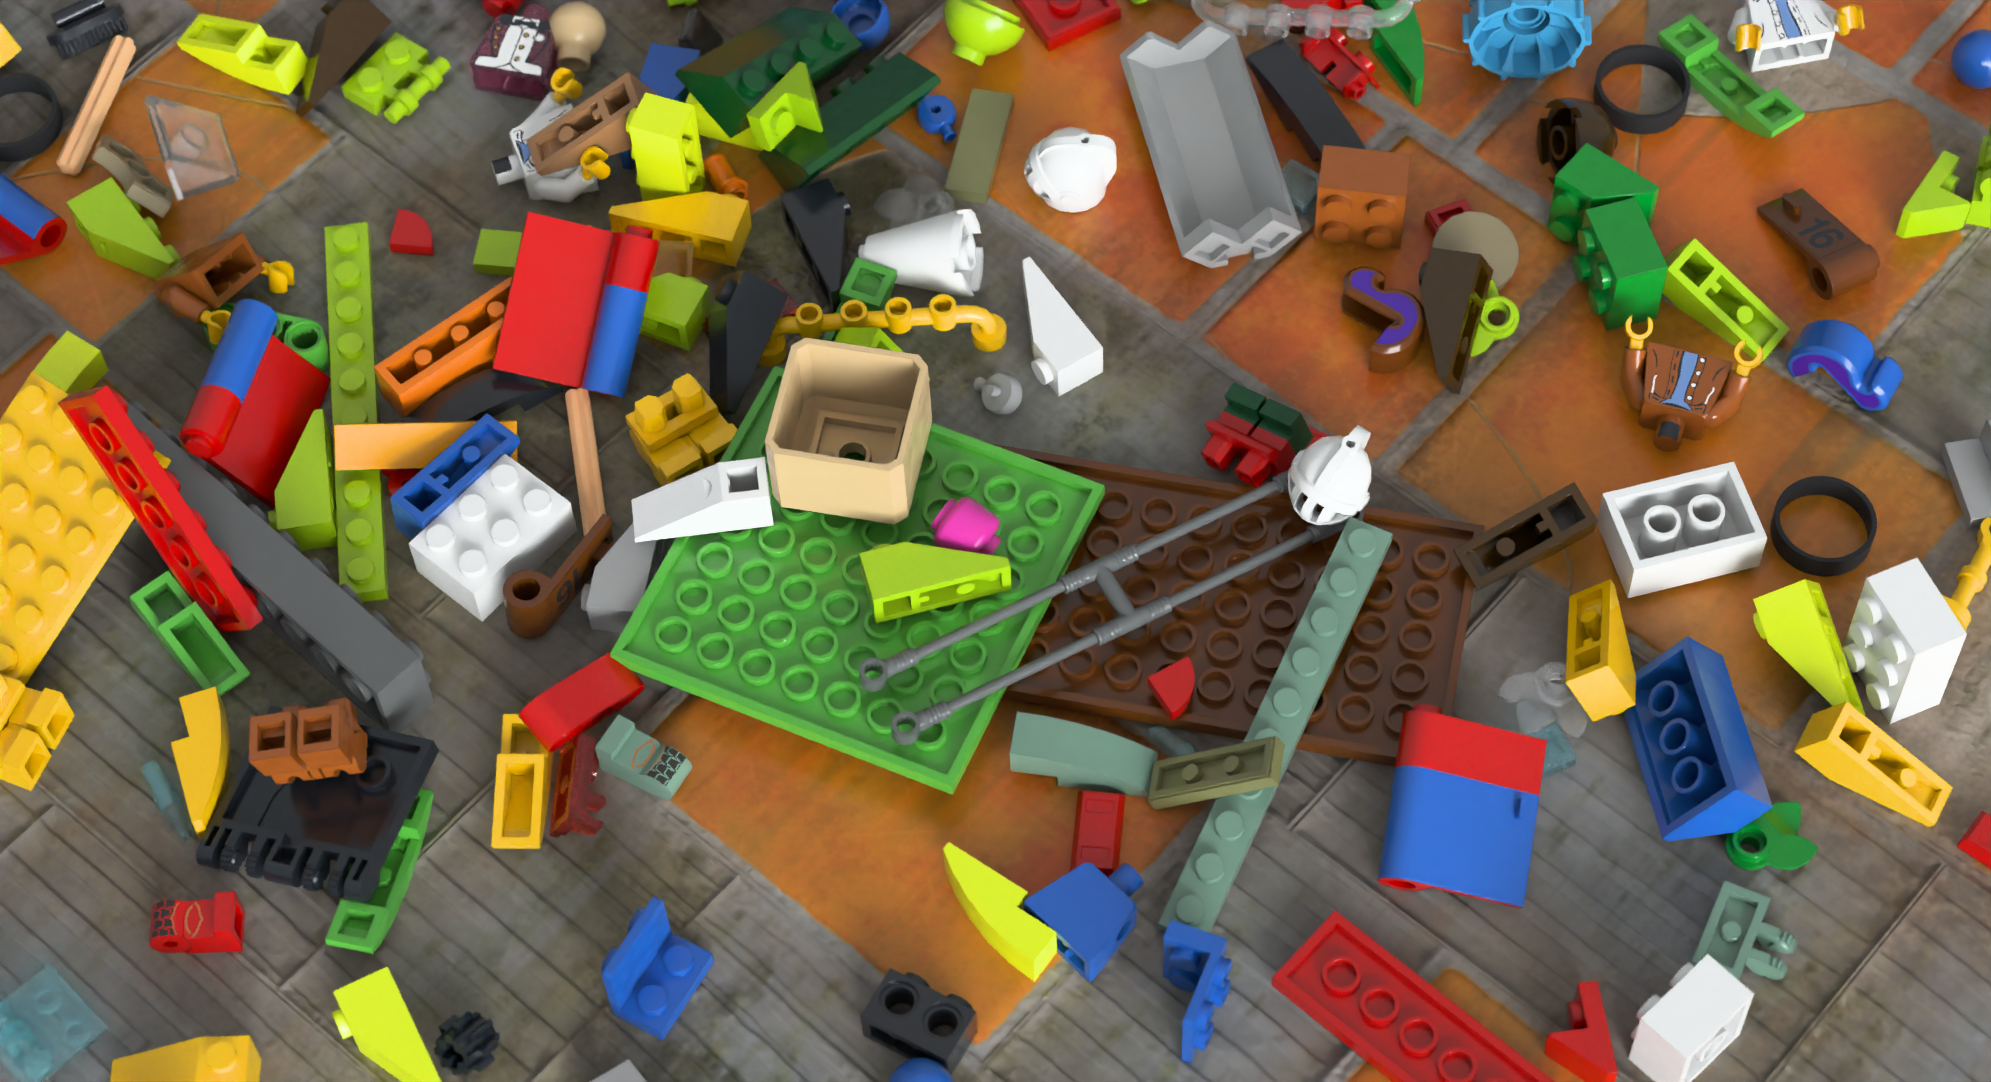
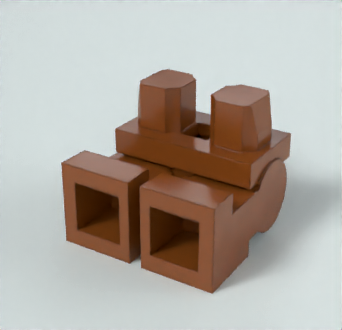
M347 698L329 700L325 703V706L308 708V706L303 705L285 706L282 708L281 713L250 717L249 762L264 776H272V779L278 785L293 783L295 777L308 781L339 776L341 770L346 771L348 774L363 773L366 770L368 735L358 725L356 707Z

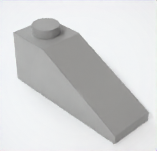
M632 523L594 568L591 584H584L581 595L582 611H587L592 630L623 632L662 563L667 539L635 542L634 525Z

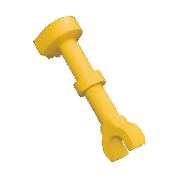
M1989 517L1984 519L1976 535L1979 547L1969 565L1963 566L1957 575L1958 585L1951 598L1942 595L1965 631L1971 621V614L1967 607L1975 592H1980L1987 582L1986 572L1991 565V533L1989 531L1991 518Z

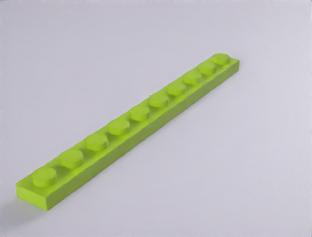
M368 222L324 227L333 446L334 424L380 423L378 380L374 370V366L377 365L371 232ZM334 455L339 586L342 583L347 584L358 595L361 602L389 599L382 469L335 470Z

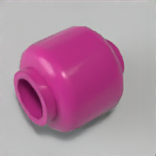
M969 496L963 497L958 501L951 498L939 512L930 527L935 531L933 542L936 547L992 555L1002 541L1001 538L995 535L1000 525L997 515Z

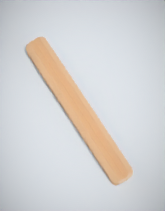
M117 35L112 39L56 161L62 173H69L74 176L80 173L136 51V46L131 38Z
M580 387L578 389H569L565 394L583 534L586 536L602 514L606 515L589 391Z

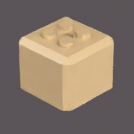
M806 337L791 345L765 438L772 493L781 507L894 525L909 516L932 424L928 366L920 355ZM857 452L866 458L864 461L843 457L848 453Z

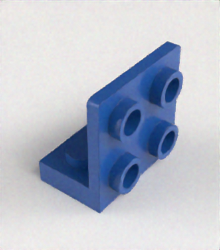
M656 896L652 897L646 908L640 907L634 913L628 926V935L619 948L615 946L608 952L603 961L601 972L613 1015L663 1041L713 965L714 958L712 953L671 932L664 901Z
M1170 919L1163 936V977L1169 979L1174 986L1182 990L1195 991L1182 1023L1181 1060L1191 1063L1196 1050L1205 1051L1214 1028V1023L1210 1022L1214 1007L1222 1008L1226 1001L1231 985V980L1227 978L1230 973L1232 960L1226 958V938Z

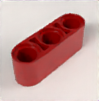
M611 651L538 695L519 713L518 717L548 753L559 749L633 701L646 687L634 671L610 656Z

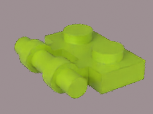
M395 32L341 87L345 98L374 115H377L388 105L389 107L383 114L388 121L396 124L404 115L410 116L419 107L418 101L428 90L434 91L443 82L442 76L451 66L441 56H438L429 65L428 50ZM411 80L414 81L406 90L403 89Z

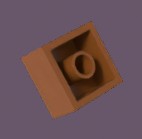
M1324 145L1317 191L1314 239L1327 240L1331 243L1345 242L1371 245L1375 248L1391 247L1401 249L1411 154Z

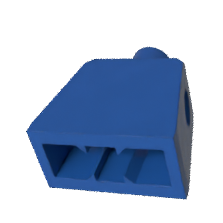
M1085 862L1024 901V912L1056 931L1057 953L1090 983L1134 929L1137 906L1129 897L1143 885V880L1138 872L1127 863H1123L1109 877H1106L1092 863Z

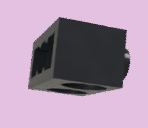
M892 968L889 969L860 1015L864 1037L909 1060L914 1058L934 1060L945 1067L950 1075L954 1072L978 1032L976 1011L973 1010L971 1004L955 994L945 996L931 989L928 982L922 977L911 972H906L903 975ZM899 1003L908 1004L912 1007L905 1014H894L889 1011L892 1006ZM940 1025H948L955 1029L948 1036H937L932 1033V1030Z

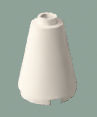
M958 209L869 235L866 238L865 244H861L859 247L858 258L897 270L895 284L961 297L974 296L972 291H978L980 288L983 274V247H975L973 234L981 233L980 225L975 213L971 209Z

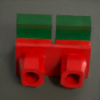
M1233 383L1224 396L1228 403L1217 421L1211 419L1205 424L1211 437L1200 454L1209 467L1219 472L1225 471L1234 457L1241 459L1234 468L1235 474L1243 483L1258 488L1270 473L1278 475L1288 470L1299 451L1304 450L1313 439V435L1300 412L1270 398L1267 400L1265 396Z

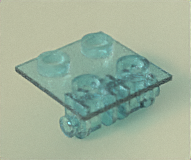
M51 964L6 999L0 998V1061L18 1082H44L109 1030Z

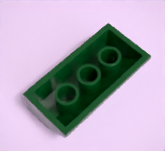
M789 7L681 67L675 75L729 138H732L750 127L746 114L799 61L806 63L813 88L816 89L842 74L862 44L835 13Z
M898 52L888 60L882 54L862 69L866 74L863 78L854 83L849 77L830 91L833 99L823 106L818 102L823 132H817L796 125L771 152L763 149L758 156L786 193L802 188L917 106L942 81L935 73L901 52Z

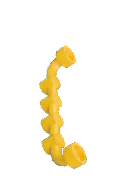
M947 294L936 295L931 299L929 307L912 308L911 303L906 298L894 297L886 303L885 310L867 311V307L863 302L849 300L842 305L840 313L823 314L821 307L817 304L805 303L798 307L796 316L778 318L758 364L771 367L780 364L786 358L787 345L784 335L799 333L802 338L817 339L823 332L840 331L841 327L888 328L889 331L895 334H904L912 326L932 325L936 330L948 331L954 328L956 323H972L971 336L974 346L983 352H994L1001 349L1006 343V323L1002 317L989 312L985 308L975 305H956L955 299Z

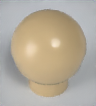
M580 1L568 2L558 7L550 17L551 29L548 30L551 33L550 43L557 51L556 64L558 67L567 68L572 72H583L590 68L591 56L603 44L606 36V25L600 12L592 5Z

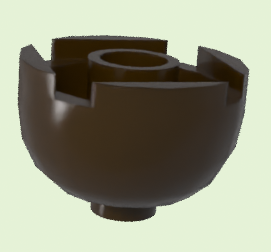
M1576 98L1555 99L1545 106V108H1551L1547 118L1539 119L1537 126V149L1541 165L1550 162L1555 175H1557L1586 143L1611 158L1613 157L1618 143L1617 132L1611 120L1600 106L1590 101ZM1548 177L1551 183L1554 184L1555 177Z

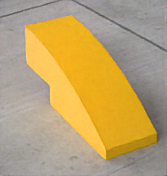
M216 686L179 697L189 737L171 742L190 819L200 841L228 789L231 766L228 720Z
M503 714L501 754H497L491 842L493 849H541L554 751L551 753L546 751L518 717L519 714Z

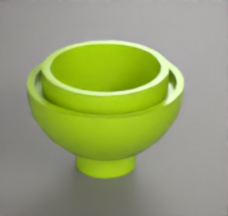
M946 0L945 24L949 34L956 42L951 53L980 66L983 65L986 56L997 55L1009 50L1019 42L1024 34L1025 29L1018 26L1021 18L982 0Z

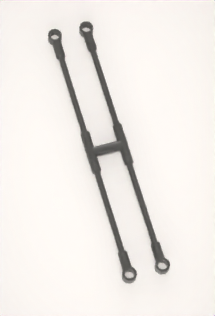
M1286 470L1281 474L1275 475L1271 482L1139 544H1128L1123 548L1060 576L1058 582L915 649L909 647L883 660L878 658L866 659L860 666L859 682L867 691H879L884 688L888 678L917 665L920 659L1062 592L1068 594L1093 581L1097 582L1118 617L1093 628L1091 634L948 702L942 700L916 713L908 711L899 712L892 720L891 736L900 745H910L917 740L919 732L950 718L952 712L1095 644L1101 646L1170 613L1172 607L1306 543H1317L1322 539L1343 531L1347 521L1336 525L1312 524L1307 526L1305 532L1168 597L1162 595L1137 608L1133 606L1113 572L1130 563H1134V561H1138L1140 555L1276 491L1282 493L1288 490L1289 470ZM1364 510L1358 511L1354 517L1362 521ZM877 671L881 674V677L871 679L865 673ZM901 724H908L914 730L904 733L897 727Z

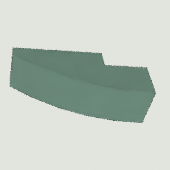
M1017 711L1009 753L1010 771L1054 776L1058 778V786L1148 797L1153 763L1158 761L1157 751L1135 741L1094 727L1049 716Z

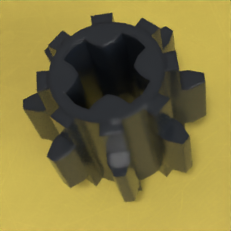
M467 1011L460 1018L456 1015L451 1016L438 1027L442 1035L435 1040L434 1054L438 1055L441 1061L439 1064L444 1069L451 1070L452 1074L457 1076L461 1073L463 1076H467L473 1070L478 1073L483 1071L495 1061L491 1053L498 1047L497 1041L500 1037L499 1033L492 1026L494 1023L490 1019L487 1020L482 1017L479 1012L471 1014L470 1011Z

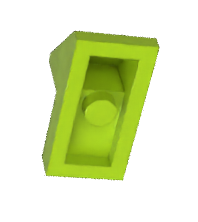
M799 61L746 114L758 148L771 152L796 125L817 132H823L817 97L806 63Z
M1946 150L1942 152L1903 208L1895 235L1901 238H1910L1959 230L1964 226L1971 204L1968 200L1953 194L1960 181V177L1954 175L1960 157Z

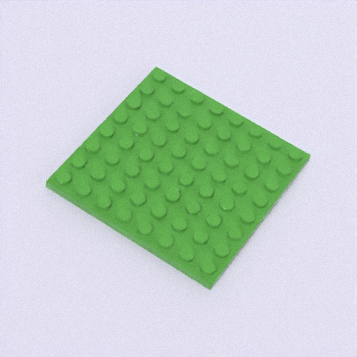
M774 366L720 462L765 457L774 525L676 537L613 647L610 656L634 672L953 795L1007 687L952 712L950 718L919 732L917 740L910 745H900L892 739L891 725L894 716L903 711L916 713L942 700L948 702L1017 669L1053 597L920 659L917 665L888 678L884 688L879 691H867L860 685V666L862 662L869 658L883 660L909 647L915 649L1058 582V578L1065 574L1105 495V487L1103 484L932 423L909 516L895 525L781 507L772 493L765 448L766 434L785 370ZM852 452L846 454L843 458L864 461L866 457L860 453ZM969 496L997 515L1000 525L995 535L1001 538L1002 541L992 555L1008 558L1011 569V590L880 623L875 622L862 578L859 553L869 551L880 544L894 545L909 542L935 546L933 542L935 531L930 527L939 512L951 498L958 501L963 497ZM877 671L865 673L871 679L881 677V674ZM901 724L897 727L904 733L914 730L908 724Z

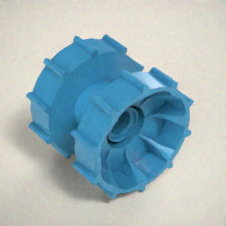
M1470 0L1471 10L1469 14L1462 15L1463 42L1469 43L1471 64L1473 66L1481 65L1487 70L1499 74L1501 80H1505L1507 77H1537L1541 81L1545 75L1558 72L1567 66L1576 67V59L1582 53L1584 46L1592 44L1591 17L1584 14L1583 0Z

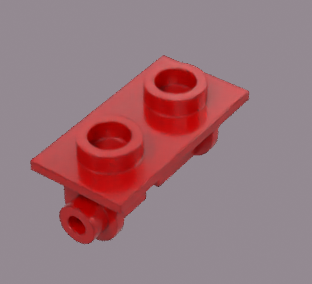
M1314 19L1312 23L1318 32L1313 37L1307 35L1300 41L1301 56L1321 74L1335 64L1336 67L1326 78L1347 99H1360L1366 92L1365 85L1368 82L1378 90L1380 85L1372 75L1376 70L1373 63L1360 51L1355 55L1348 51L1345 46L1349 42L1333 25L1325 29Z

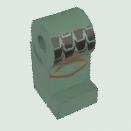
M619 714L595 746L600 769L665 800L672 799L693 767L691 762L681 752L668 745L660 744L658 740L637 730L634 722Z

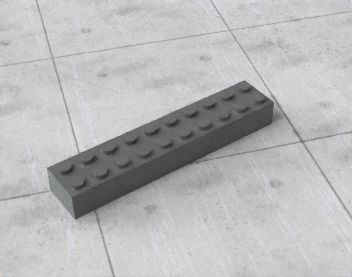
M124 399L128 406L127 415L136 429L142 430L150 438L156 451L172 460L167 469L177 478L181 486L180 495L189 507L194 508L203 517L207 525L205 532L213 544L223 549L229 556L233 565L231 571L239 583L247 586L255 595L258 601V607L256 608L263 617L262 622L383 730L397 733L402 732L435 703L429 687L432 679L421 663L424 655L410 639L404 638L401 641L392 633L393 629L389 622L378 611L374 610L369 613L361 606L360 598L347 584L342 583L338 586L330 579L331 575L321 561L314 556L307 559L299 552V545L289 533L283 529L277 533L269 526L270 522L267 516L258 506L253 503L249 506L245 505L239 499L240 495L227 479L221 477L217 480L209 473L210 469L201 457L194 456L191 453L187 454L182 450L179 440L166 426L163 425L158 429L151 422L150 415L139 402L133 400L129 403Z

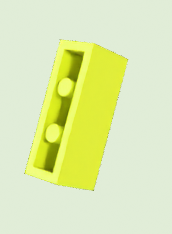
M645 92L638 108L633 107L626 122V131L630 133L632 143L631 158L635 160L637 169L636 184L640 186L642 201L704 192L707 183L694 106Z

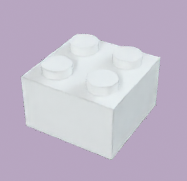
M1709 954L1696 966L1690 962L1685 964L1671 980L1670 985L1673 988L1662 998L1657 994L1653 995L1636 1015L1640 1021L1630 1036L1634 1041L1628 1059L1654 1082H1691L1740 1035L1754 993Z

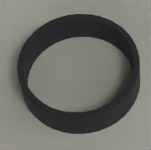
M1642 44L1625 46L1611 52L1599 65L1593 91L1594 104L1603 109L1611 120L1613 127L1619 130L1642 135L1662 132L1675 125L1683 116L1691 87L1690 76L1684 64L1675 55L1662 48ZM1631 64H1644L1659 68L1669 74L1679 85L1682 98L1674 107L1665 112L1653 115H1639L1627 112L1614 105L1605 95L1601 82L1610 72L1619 67Z
M26 73L0 75V97L12 93L29 92L41 95L52 103L51 114L47 122L36 133L20 141L0 143L1 162H17L33 158L48 149L61 132L63 114L51 86L37 76Z
M1813 476L1796 481L1783 491L1775 506L1770 533L1775 549L1792 567L1815 576H1838L1855 569L1867 557L1876 534L1877 517L1870 500L1854 485L1834 477ZM1808 495L1831 496L1847 503L1860 515L1866 527L1867 541L1857 551L1843 557L1823 558L1802 551L1787 538L1780 523V512L1790 502Z

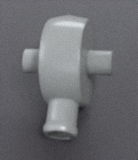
M996 373L987 380L978 377L973 383L974 390L982 392L984 406L994 414H1010L1017 409L1022 400L1023 392L1020 382L1008 373Z

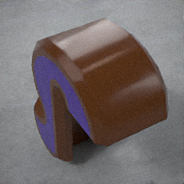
M1357 267L1345 274L1343 279L1342 311L1382 334L1370 351L1369 371L1379 374L1397 372L1408 366L1416 358L1422 346L1426 324L1424 307L1414 295L1401 289H1385L1386 277L1382 272L1370 267Z

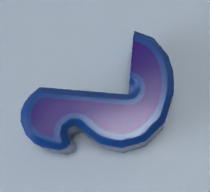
M1836 319L1814 321L1807 324L1796 339L1786 360V366L1793 378L1813 372L1818 367L1824 368L1861 408L1871 411L1885 409L1903 379V372L1892 357H1884L1883 360L1877 358L1874 354L1872 343L1861 330L1852 324Z

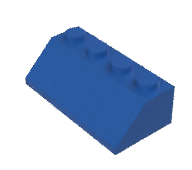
M1687 636L1635 672L1636 705L1625 710L1624 715L1662 839L1675 841L1733 833L1773 808L1723 655Z

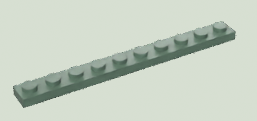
M1350 516L1243 741L1244 743L1277 736L1284 743L1279 783L1392 542V533ZM1278 786L1216 799L1158 922V930L1165 932L1171 919L1209 933L1211 932Z

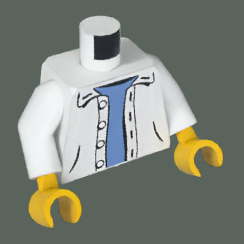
M1745 0L1744 7L1735 12L1727 37L1728 41L1735 46V51L1746 49L1751 72L1828 59L1835 31L1839 32L1840 36H1844L1849 33L1850 28L1865 29L1863 8L1859 5H1847L1835 10L1822 0Z
M567 68L556 70L551 78V86L555 92L550 91L538 108L519 126L510 131L509 135L514 154L491 161L498 185L523 179L530 199L534 201L545 199L570 203L581 193L599 190L597 178L603 180L610 175V166L604 163L608 159V154L597 146H591L584 151L580 159L581 165L544 176L536 172L526 140L573 109L572 104H567L565 99H576L582 94L583 90L581 83L574 79L575 73Z

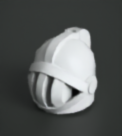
M1075 127L1057 129L1032 147L1031 152L1028 154L1024 165V175L1028 185L1048 206L1058 211L1072 213L1086 211L1096 206L1103 199L1107 185L1116 171L1117 155L1115 142L1109 137L1091 134L1086 129Z
M1357 425L1348 436L1322 437L1307 449L1299 451L1288 471V489L1293 508L1302 519L1316 525H1336L1348 521L1349 516L1353 517L1366 506L1370 499V493L1367 490L1371 483V465L1368 454L1364 451L1371 434L1368 430ZM1304 494L1308 497L1306 502L1303 499ZM1319 504L1324 507L1321 513L1316 511Z

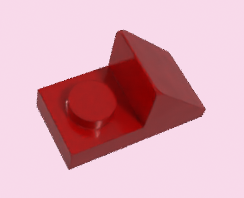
M1598 980L1578 982L1573 1001L1567 1002V1015L1571 1030L1549 1033L1544 1053L1585 1082H1615L1618 1070Z

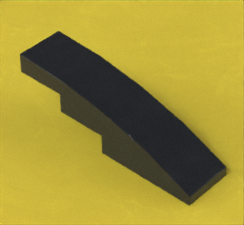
M1283 38L1245 58L1286 130L1294 129L1313 162L1317 160L1321 162L1324 145L1366 149L1332 97Z

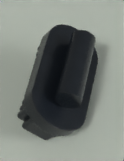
M80 0L51 14L58 30L47 35L46 39L50 47L55 46L62 59L72 57V55L85 51L86 48L89 49L91 46L104 42L105 39L109 40L110 37L113 38L115 35L127 31L128 26L122 16L125 12L120 3L106 7L103 0Z

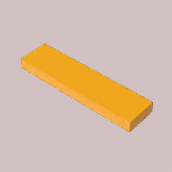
M498 420V422L517 435L516 420ZM477 421L334 424L335 470L424 468ZM516 448L510 457L518 463V451Z

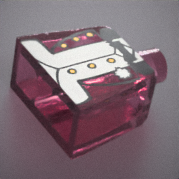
M530 4L526 7L523 17L508 14L497 16L469 61L476 90L543 101L550 91L554 92L551 86V78L554 72L558 70L556 64L557 51L554 49V34L550 27V22H548L550 13L546 8L538 4Z

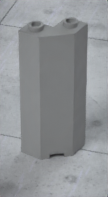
M1207 20L1197 26L1178 44L1155 33L1147 32L1119 55L1182 257L1209 268L1228 265L1229 257L1249 253L1253 254L1254 260L1270 257L1302 232L1235 32Z

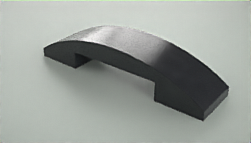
M490 367L444 389L417 407L400 422L479 421L487 413L494 417L517 404H520L523 410L527 411L563 392V387L561 384Z

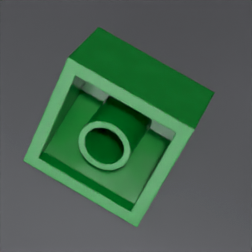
M1586 143L1555 177L1547 228L1553 231L1559 239L1570 242L1578 247L1577 232L1579 229H1582L1586 209L1636 197L1651 229L1660 187Z

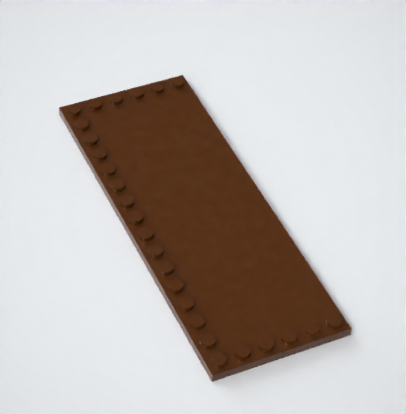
M992 444L1104 485L1105 495L1065 574L1128 544H1139L1256 489L1255 487ZM1276 491L1140 555L1138 561L1118 569L1113 574L1133 606L1137 608L1162 595L1168 597L1301 534L1306 531L1307 526H1311L1313 523L1305 521L1298 515L1293 508L1289 493H1279ZM1303 496V499L1306 502L1308 497ZM1319 504L1316 511L1321 513L1324 507ZM1365 506L1363 508L1364 517L1362 522L1392 533V542L1296 749L1395 767L1404 712L1413 711L1414 705L1427 704L1441 708L1442 715L1452 717L1474 589L1453 549L1482 534L1484 525ZM1342 531L1317 543H1306L1172 607L1170 613L1101 646L1095 644L1007 687L1002 698L1244 740ZM1096 581L1068 594L1062 592L1053 596L1017 668L1091 634L1093 628L1118 617ZM1188 656L1195 673L1194 691L1186 710L1171 721L1148 687L1147 677Z

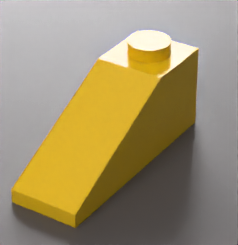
M709 191L611 206L608 213L612 232L626 233L627 225L645 228L653 231L652 239L660 242L658 248L660 250L735 267L752 228L748 200L741 199L733 194L722 195Z
M1611 579L1569 596L1566 684L1593 722L1610 715L1621 714L1628 708L1636 705V673L1616 588Z
M1847 701L1812 714L1794 749L1799 756L1829 780L1928 827L1935 825L1953 788Z
M250 1035L198 1037L112 1060L110 1082H259L261 1057Z

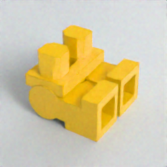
M688 373L674 380L672 390L660 397L647 395L635 402V411L625 416L627 425L631 428L629 432L635 448L645 463L652 469L661 487L719 463L738 430L733 423L728 424L718 412L717 405L698 381Z
M0 673L1 780L32 791L51 758L47 748L53 750L57 748L75 716L62 692L44 688L43 692L27 688L22 681Z

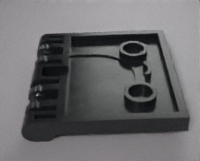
M270 706L267 714L281 713L282 708ZM359 725L368 735V748H366L367 766L365 772L348 774L346 771L341 770L339 776L308 781L295 777L293 783L280 785L274 782L272 776H264L249 762L248 749L197 847L196 861L202 866L215 869L221 868L224 869L223 871L233 873L239 870L242 862L248 856L245 871L249 877L259 879L264 876L265 880L296 888L303 885L305 890L318 892V889H321V886L324 885V880L327 879L330 873V860H334L336 863L327 884L329 894L339 898H344L345 896L348 900L367 904L372 900L379 886L380 870L439 749L435 742L430 739ZM249 841L254 842V844L250 849V854L248 855V844Z

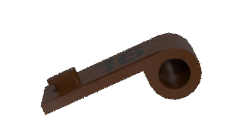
M1802 188L1791 193H1784L1782 197L1757 207V214L1807 258V271L1811 285L1815 292L1824 300H1830L1877 277L1880 260L1874 247L1870 244H1865Z
M602 514L552 578L533 570H521L507 578L503 585V596L507 624L515 635L525 639L537 638L544 635L553 626L583 588L584 584L591 578L595 566L615 544L613 542L611 517Z

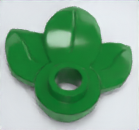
M1800 803L1772 804L1773 808L1738 831L1729 833L1725 842V852L1729 860L1744 870H1758L1766 865L1782 870H1791L1808 863L1816 854L1818 847L1810 840L1797 836L1801 823ZM1745 844L1752 845L1756 848L1757 853L1746 852L1741 846Z

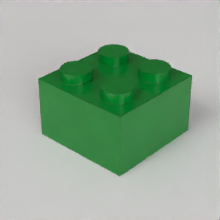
M1636 197L1586 209L1582 229H1579L1577 232L1579 246L1577 255L1573 256V268L1579 281L1584 280L1589 290V304L1595 316L1600 315L1607 331L1624 327L1626 320L1631 315V324L1647 321L1648 316L1651 319L1657 318L1668 266Z

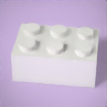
M504 454L408 544L417 572L483 622L504 601L503 585L507 578L521 570L536 571L577 532L571 503L507 454Z
M1734 461L1602 493L1597 525L1627 598L1757 567L1760 564L1767 535Z
M1915 558L1866 578L1842 649L1850 671L1853 673L1857 672L1866 686L1869 702L1874 709L1881 710L1888 723L1892 724L1940 703L1967 633L1918 558Z

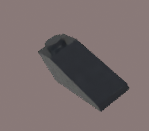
M825 178L780 195L784 223L833 314L836 313L841 302L839 292L845 282L848 242L846 217L851 215V209L843 191L836 193L829 178Z
M746 270L724 275L719 279L712 292V299L715 301L709 312L710 398L717 405L718 412L722 416L736 413L789 296Z

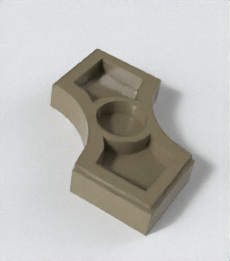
M103 134L95 147L92 159L105 167L119 180L125 189L126 196L163 218L172 205L174 190L160 181L146 167L141 155L109 135Z

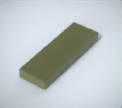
M972 88L944 188L945 198L987 204L1014 106L1013 94Z
M1277 736L1154 761L1147 802L1155 810L1279 786L1284 743Z

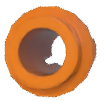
M713 154L703 162L705 175L716 189V193L722 195L733 194L741 199H747V182L744 178L736 175L724 154Z

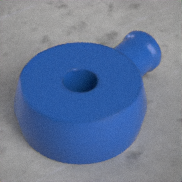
M931 95L924 98L919 103L916 112V118L920 127L928 133L941 134L945 142L953 141L957 136V133L952 128L956 119V109L953 102L942 95Z

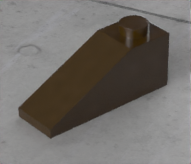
M328 0L320 9L326 16L316 25L295 111L301 118L317 105L392 22L370 0Z
M1431 247L1428 260L1421 265L1419 271L1420 292L1438 378L1451 393L1460 394L1493 269L1481 254Z
M1573 482L1453 549V552L1477 591L1544 560L1592 534L1598 520L1579 488Z

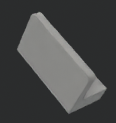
M1991 419L1986 420L1980 438L1944 443L1941 451L1968 529L1978 528L1987 517L1991 518Z

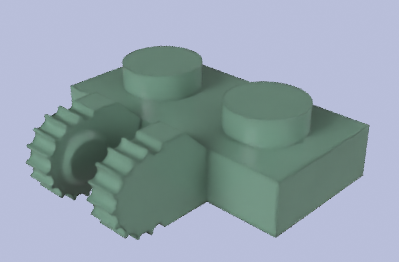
M1724 880L1691 964L1696 966L1709 954L1738 980L1745 965L1753 973L1766 976L1772 980H1782L1787 970L1785 962L1753 948V944L1756 939L1763 947L1788 955L1794 952L1797 939L1791 933L1762 922L1771 898Z

